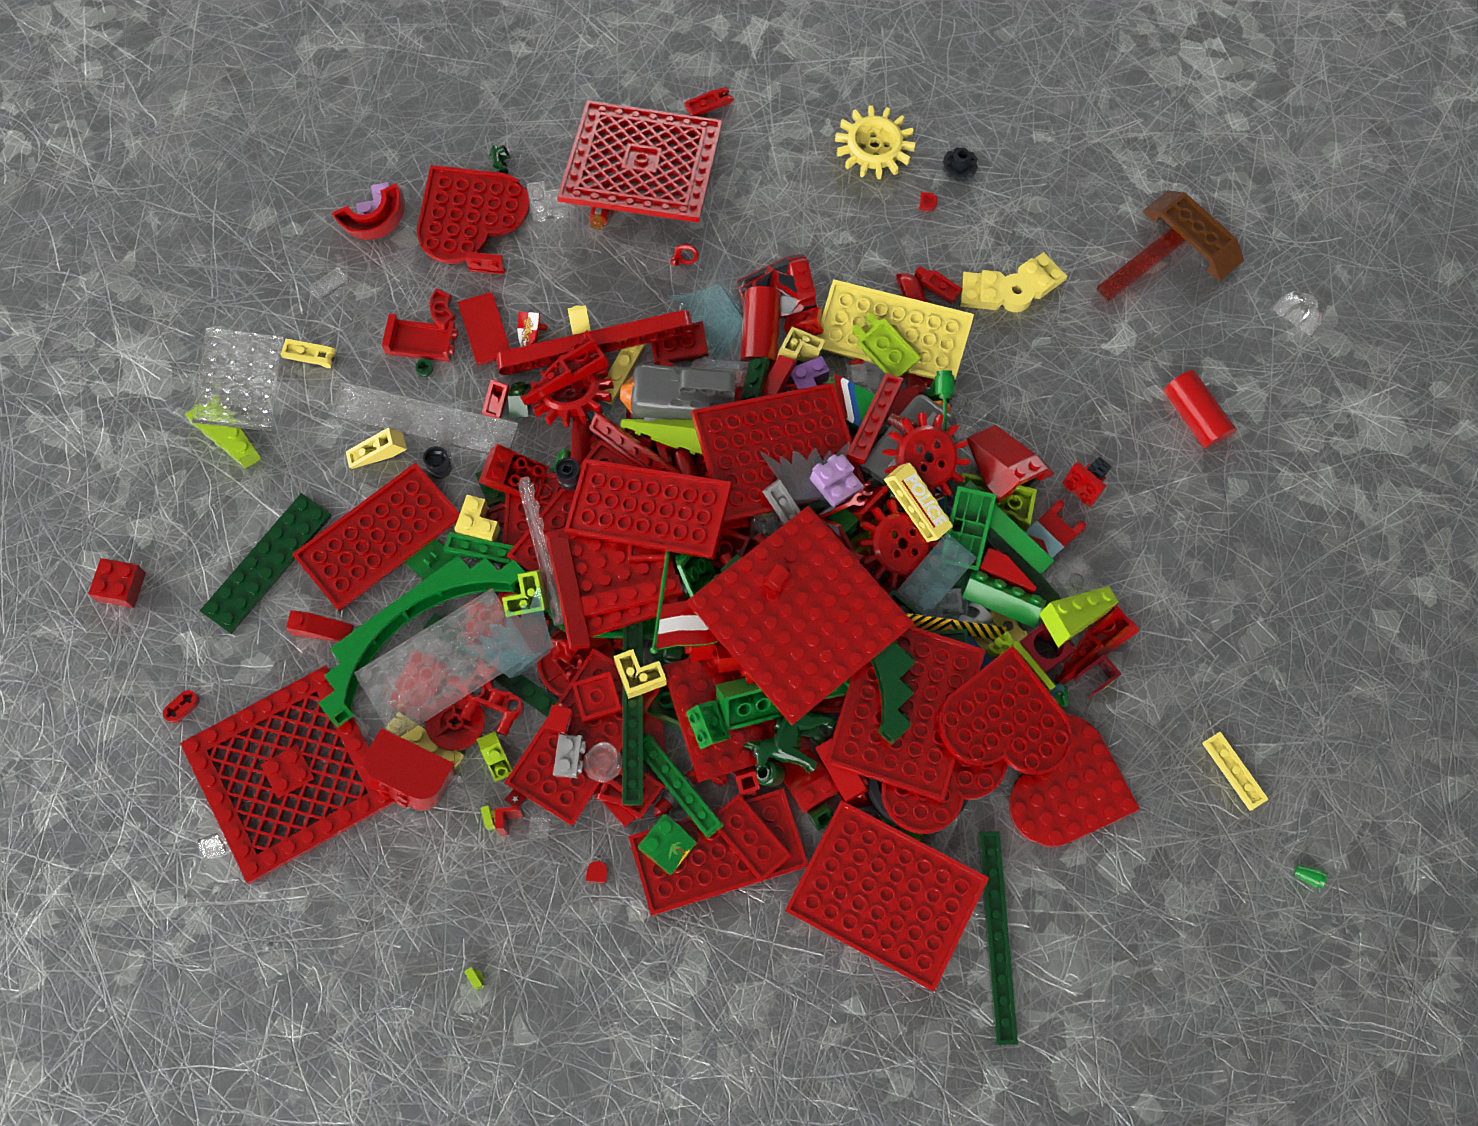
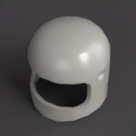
M974 602L968 605V615H960L958 619L960 621L989 625L993 621L992 615L982 605ZM973 606L979 609V614L976 613Z

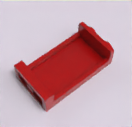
M389 313L381 346L385 354L450 362L451 355L453 356L455 353L454 340L458 338V328H456L454 322L450 321L449 327L444 331L436 324L399 320L396 314Z

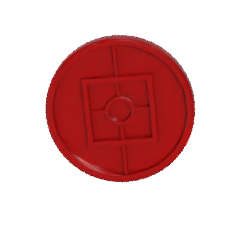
M558 629L545 640L540 658L537 659V667L544 686L552 694L560 698L572 681V679L567 680L564 675L569 670H572L570 667L572 664L577 666L581 656L587 658L593 648L614 660L616 654L608 638L590 637L591 646L579 649L569 663L563 660L553 661L552 651L549 646L550 638L567 639L566 633Z

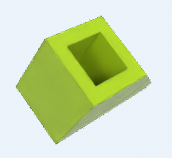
M496 731L478 738L477 742L495 782L508 777L512 772V768Z

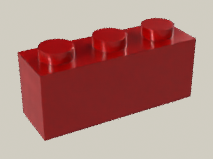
M831 738L815 749L843 799L848 803L867 792L866 786L869 783L865 776L825 763L832 741Z

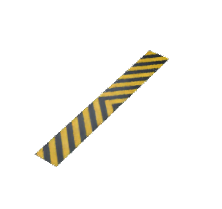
M905 613L914 622V627L929 631L967 629L968 636L996 639L999 636L1002 638L1007 627Z

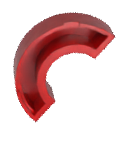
M395 183L380 190L381 202L372 213L366 215L356 214L347 205L332 212V215L339 225L351 236L363 240L378 239L392 232L400 223L405 210L404 195L398 184Z

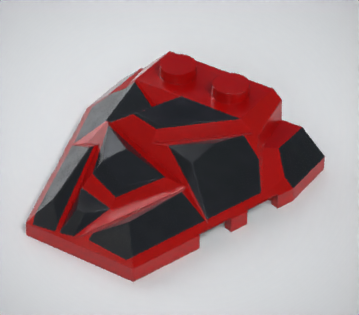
M804 254L786 256L737 280L743 309L746 289L755 286L772 287L781 292L780 318L817 307L809 262Z

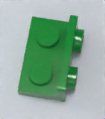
M716 700L696 705L686 711L700 749L730 738Z

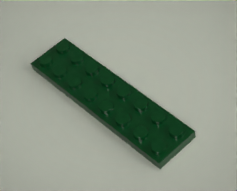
M300 493L200 609V612L232 634L295 560L292 554L312 540L332 515Z

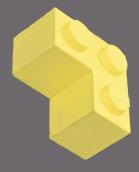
M791 327L780 347L778 356L782 355L796 362L799 360L805 363L821 356L826 340Z
M471 495L466 496L455 526L456 534L493 542L497 541L500 527L497 521L485 518L488 510L485 499Z
M633 649L614 656L615 664L628 699L667 685L660 661L640 668Z

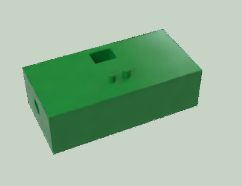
M958 486L950 522L954 526L955 519L963 521L961 531L953 530V526L947 531L940 562L979 571L997 494Z

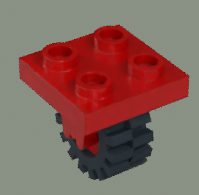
M1101 457L1097 458L1092 464L1088 463L1085 467L1077 461L1062 484L1068 491L1074 493L1082 503L1091 508L1107 485L1103 482L1107 478L1105 475L1112 466Z

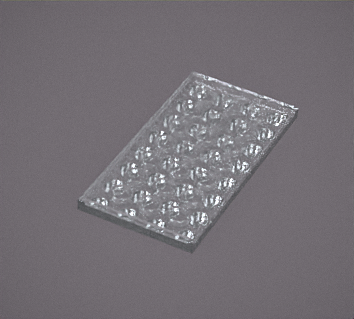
M491 588L354 672L387 730L401 737L531 656L533 652L511 617H506L504 606Z

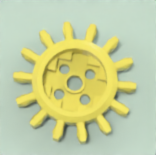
M873 105L868 108V116L864 118L861 117L856 109L853 110L852 118L855 121L854 124L844 119L841 120L840 128L849 133H836L835 142L847 143V145L837 148V156L846 154L851 156L847 159L845 168L849 169L855 163L861 165L860 177H864L867 169L871 168L876 170L877 179H881L882 168L887 166L894 175L898 173L896 160L906 165L909 164L910 156L901 151L914 152L915 142L903 141L905 138L912 137L914 130L913 128L900 130L899 127L903 125L905 117L901 115L893 122L888 119L890 116V108L888 107L884 110L883 116H875V110ZM878 143L879 146L874 148L870 144Z

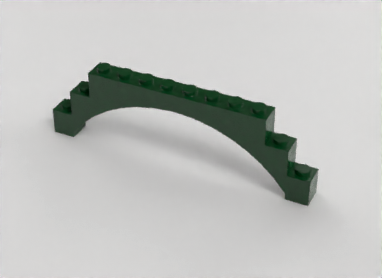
M737 554L730 562H728L720 570V574L723 573L735 562H737L741 557ZM897 640L871 660L881 694L882 718L881 726L877 732L891 745L912 725L909 717L898 710L914 694L911 691V686L900 679L916 663L911 653L899 647Z

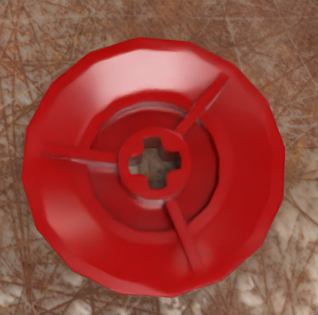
M448 694L441 697L428 710L425 718V730L430 740L439 748L448 751L463 750L472 746L482 735L485 727V714L481 706H477L471 721L460 717L467 702L464 694ZM455 719H458L460 724L453 727L452 723L455 722Z

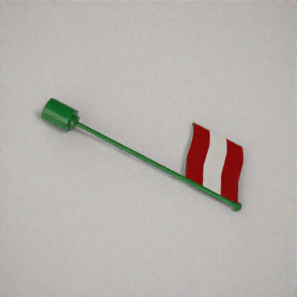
M666 551L653 646L650 648V652L653 654L657 653L660 649L675 646H704L718 642V639L689 607L686 601L662 605L670 555L669 551Z

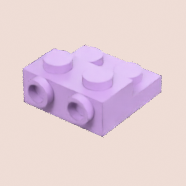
M834 454L827 460L826 464L818 463L812 469L813 472L810 480L833 508L864 488L863 484L853 474L854 467L843 454L840 456Z

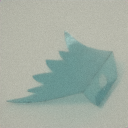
M718 283L712 287L692 293L667 295V297L676 302L688 305L682 310L694 313L691 317L692 323L703 321L706 339L711 338L708 350L710 351L716 347L714 356V368H716L741 330L743 323V311L730 291Z
M850 442L836 455L840 456L843 454L846 457ZM816 448L811 451L807 461L799 452L794 451L792 464L782 456H780V464L761 452L764 460L782 482L799 510H803L807 506L810 508L831 506L810 480L813 467L818 463L826 464L827 460L832 456L831 451L827 452L823 461ZM814 500H821L819 502L811 503Z
M539 587L533 596L530 610L525 604L522 605L521 618L512 611L507 610L506 627L495 623L489 624L493 639L479 636L478 638L482 644H464L457 647L481 658L509 678L522 674L549 654L554 646L545 621Z

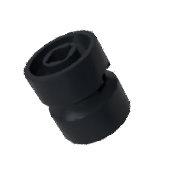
M433 446L425 451L423 461L429 474L436 479L448 476L452 470V465L445 449L440 446Z
M562 458L556 463L554 468L558 483L566 491H575L581 473L579 464L573 458Z

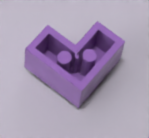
M820 356L794 367L788 382L789 384H796L797 390L817 386L828 381L830 370L823 357Z

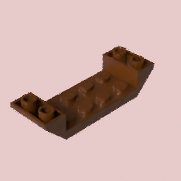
M1166 191L1143 210V213L1154 223L1162 218L1210 262L1206 271L1218 282L1244 262L1237 238L1186 192Z

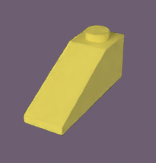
M387 428L346 451L349 468L354 469L392 458L407 450L402 432Z

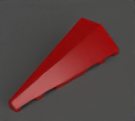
M588 330L583 333L584 336L578 343L574 342L572 344V349L566 355L562 354L543 373L544 377L538 383L534 382L531 385L532 389L525 396H520L525 405L610 366Z
M1115 605L1107 614L1095 621L1091 628L1087 629L1075 647L1073 656L1069 662L1066 661L1063 671L1059 677L1056 676L1055 681L1062 684L1069 682L1102 655H1107L1137 634L1139 630L1136 624L1122 612L1121 608Z

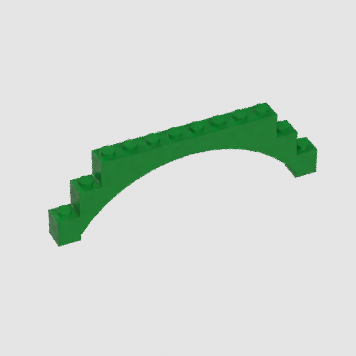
M458 555L330 648L340 664L324 676L335 691L327 695L318 704L338 728L354 716L352 713L354 698L367 667L381 647L400 628L424 611L453 598L480 592L501 591L514 592L515 594L521 593L517 574L525 571L515 560H512L498 571L487 558H484L470 569Z

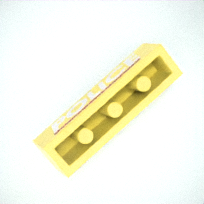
M910 463L898 466L884 479L927 542L938 540L953 526L949 521V517L942 511L938 501L931 495L927 485L920 479L916 469Z

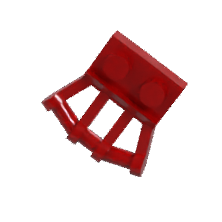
M622 760L617 763H613L611 770L603 777L599 793L596 794L595 799L620 805L623 809L641 820L665 787L643 771V806H622V799L607 795L609 785L622 793V786L613 780L617 774L622 776Z

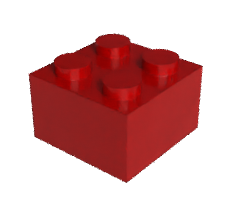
M100 558L88 595L97 602L134 608L146 572L137 564Z

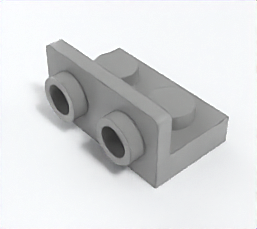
M559 734L553 771L554 776L578 778L579 773L582 774L584 762L581 761V754L586 751V741H583L582 735L568 736Z

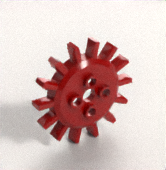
M607 368L601 369L530 403L531 406L537 405L533 408L535 416L538 418L548 412L545 416L547 425L551 426L557 417H562L564 427H569L571 417L579 416L581 422L585 424L587 423L586 412L593 410L594 412L603 413L598 401L611 402V393L603 390L614 388L612 378L604 379L609 376ZM543 369L540 371L542 378L544 377L543 373L545 372V370Z
M918 413L919 426L917 428L913 427L908 418H903L900 421L907 433L901 436L898 432H889L888 436L898 442L896 450L889 448L882 451L883 455L894 456L896 465L889 466L884 470L885 474H890L900 465L910 463L916 469L920 479L927 485L929 492L934 498V487L937 486L940 487L945 496H950L952 491L946 481L949 478L958 483L965 480L962 475L955 472L957 464L961 466L970 464L969 459L958 458L957 449L967 446L968 441L954 443L951 436L958 430L959 426L957 424L951 425L946 431L940 429L944 418L942 414L935 416L932 426H927L926 413ZM935 442H938V448L934 447ZM917 446L921 447L920 453L916 451ZM927 451L931 452L933 456L931 462H927L924 459V454ZM940 460L943 462L942 467H939L938 462ZM921 465L925 466L924 472L920 469Z
M891 499L887 500L889 514L884 515L879 507L871 509L873 515L878 520L875 525L866 521L860 523L863 529L871 533L869 540H858L856 545L861 547L869 546L871 554L862 558L860 563L870 564L874 561L878 565L871 575L875 580H878L884 572H888L887 587L895 588L898 575H902L905 588L913 587L911 573L916 572L921 580H927L929 576L922 567L923 564L927 562L931 565H939L940 561L936 557L929 555L931 547H941L943 542L939 540L927 542L903 508L902 512H898L896 500ZM911 529L913 530V536L910 535ZM893 531L896 532V537H895V538L892 537V532H893ZM900 538H904L906 541V546L903 549L898 545ZM913 548L915 549V555L912 554ZM895 550L898 552L897 557L894 556Z

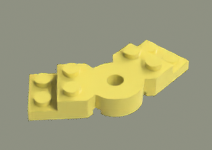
M1044 252L1022 264L1016 274H1010L1006 277L998 271L982 270V273L963 272V290L960 306L997 310L1003 305L1010 312H1021L1031 305L1033 298L1041 299L1067 279V275Z

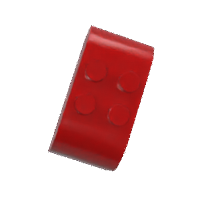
M383 728L379 730L364 757V768L368 784L378 791V795L385 799L390 797L404 808L409 806L420 811L433 808L440 802L454 777L455 763Z

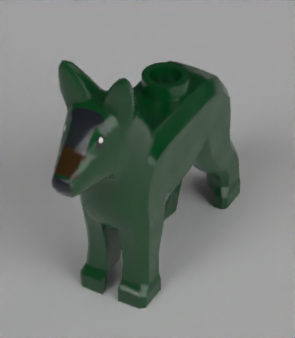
M808 712L795 724L791 725L785 717L782 719L778 718L773 727L776 730L773 738L747 741V744L743 746L752 750L757 768H763L768 758H774L781 762L797 764L803 767L805 772L811 773L815 770L818 762L799 750L801 736L813 738L819 746L824 743L826 737L817 727L824 725L832 730L836 719Z

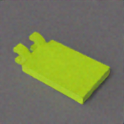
M870 312L866 316L865 321L871 327L866 332L858 324L852 328V333L859 339L856 344L884 374L888 373L901 377L921 360V357L885 318L879 321Z
M1008 631L1002 635V638L999 636L995 639L994 647L991 645L986 649L990 656L998 657L1008 648L1014 646L1049 693L1056 687L1020 642L1012 640Z

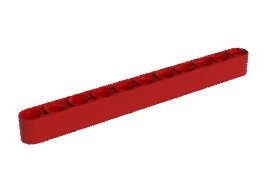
M680 310L588 332L595 340L601 352L607 353L691 333L694 327L690 312ZM579 333L501 351L496 355L498 372L501 375H511L551 366L562 354L566 355L572 349V344L574 342L578 343L584 335Z

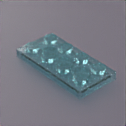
M946 533L896 592L924 616H928L976 560V557Z

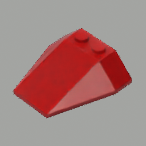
M997 425L971 435L966 439L985 487L990 493L997 494V502L1011 496L1017 486L1033 478H1037L1040 482L1054 475L1053 470L1041 457Z

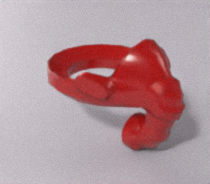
M692 244L677 245L674 255L670 258V264L676 267L679 266V263L684 265L694 264L699 258V252ZM689 249L692 251L694 258L692 260L684 259L681 251Z

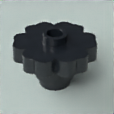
M957 147L954 151H948L944 156L943 171L947 177H953L955 181H965L967 177L972 178L977 172L978 158L966 148Z

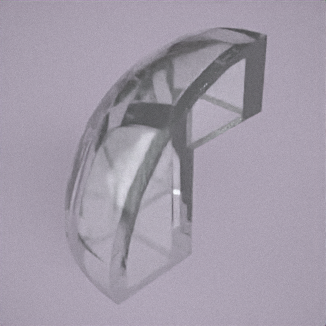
M1306 291L1288 293L1279 298L1270 307L1280 317L1289 321L1310 337L1315 335L1322 320L1323 310L1321 302L1316 296Z

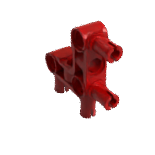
M469 639L465 650L481 656L476 669L469 681L452 675L448 682V686L464 692L467 702L460 717L471 721L477 706L483 705L502 713L503 717L496 732L507 736L514 720H517L522 715L525 708L519 697L508 691L503 692L493 688L492 684L498 672L502 670L505 654L498 645H483ZM499 652L498 658H490L492 653ZM482 688L481 694L474 695L475 689ZM514 702H518V703H519L517 709H515V710H510V709H509V707H510V705H511L512 703H514Z

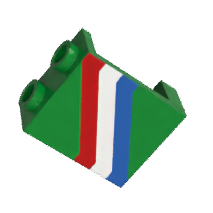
M835 374L833 380L829 378L826 384L834 383L845 421L851 423L850 429L857 431L876 394Z

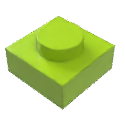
M489 806L481 807L486 829L488 831L495 829L494 810H491Z
M470 967L464 971L475 990L479 991L485 987L482 982L485 978L479 969L475 970L473 967Z

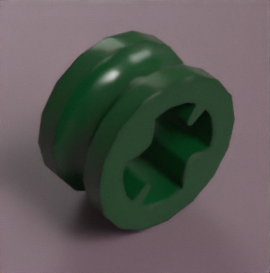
M421 359L415 365L419 376L427 377L433 372L432 364L427 359ZM422 365H426V367H429L426 368L427 371H422V369H420L422 368Z

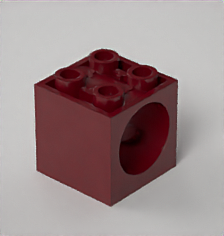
M1042 624L1019 641L1046 675L1066 662L1075 651L1071 640L1058 647L1045 624ZM1044 641L1049 643L1055 650L1056 658L1047 659L1040 656L1035 650L1034 642Z

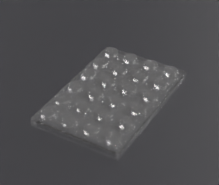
M206 328L192 423L272 431L283 337Z

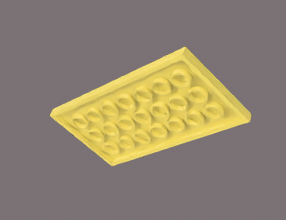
M833 279L820 321L824 332L823 334L816 335L826 340L822 351L852 359L858 358L864 360V362L875 364L856 344L859 339L852 333V328L856 324L864 332L871 327L865 319L872 312L879 321L885 318L921 357V360L910 368L907 373L935 380L937 371L951 370L956 380L974 314Z

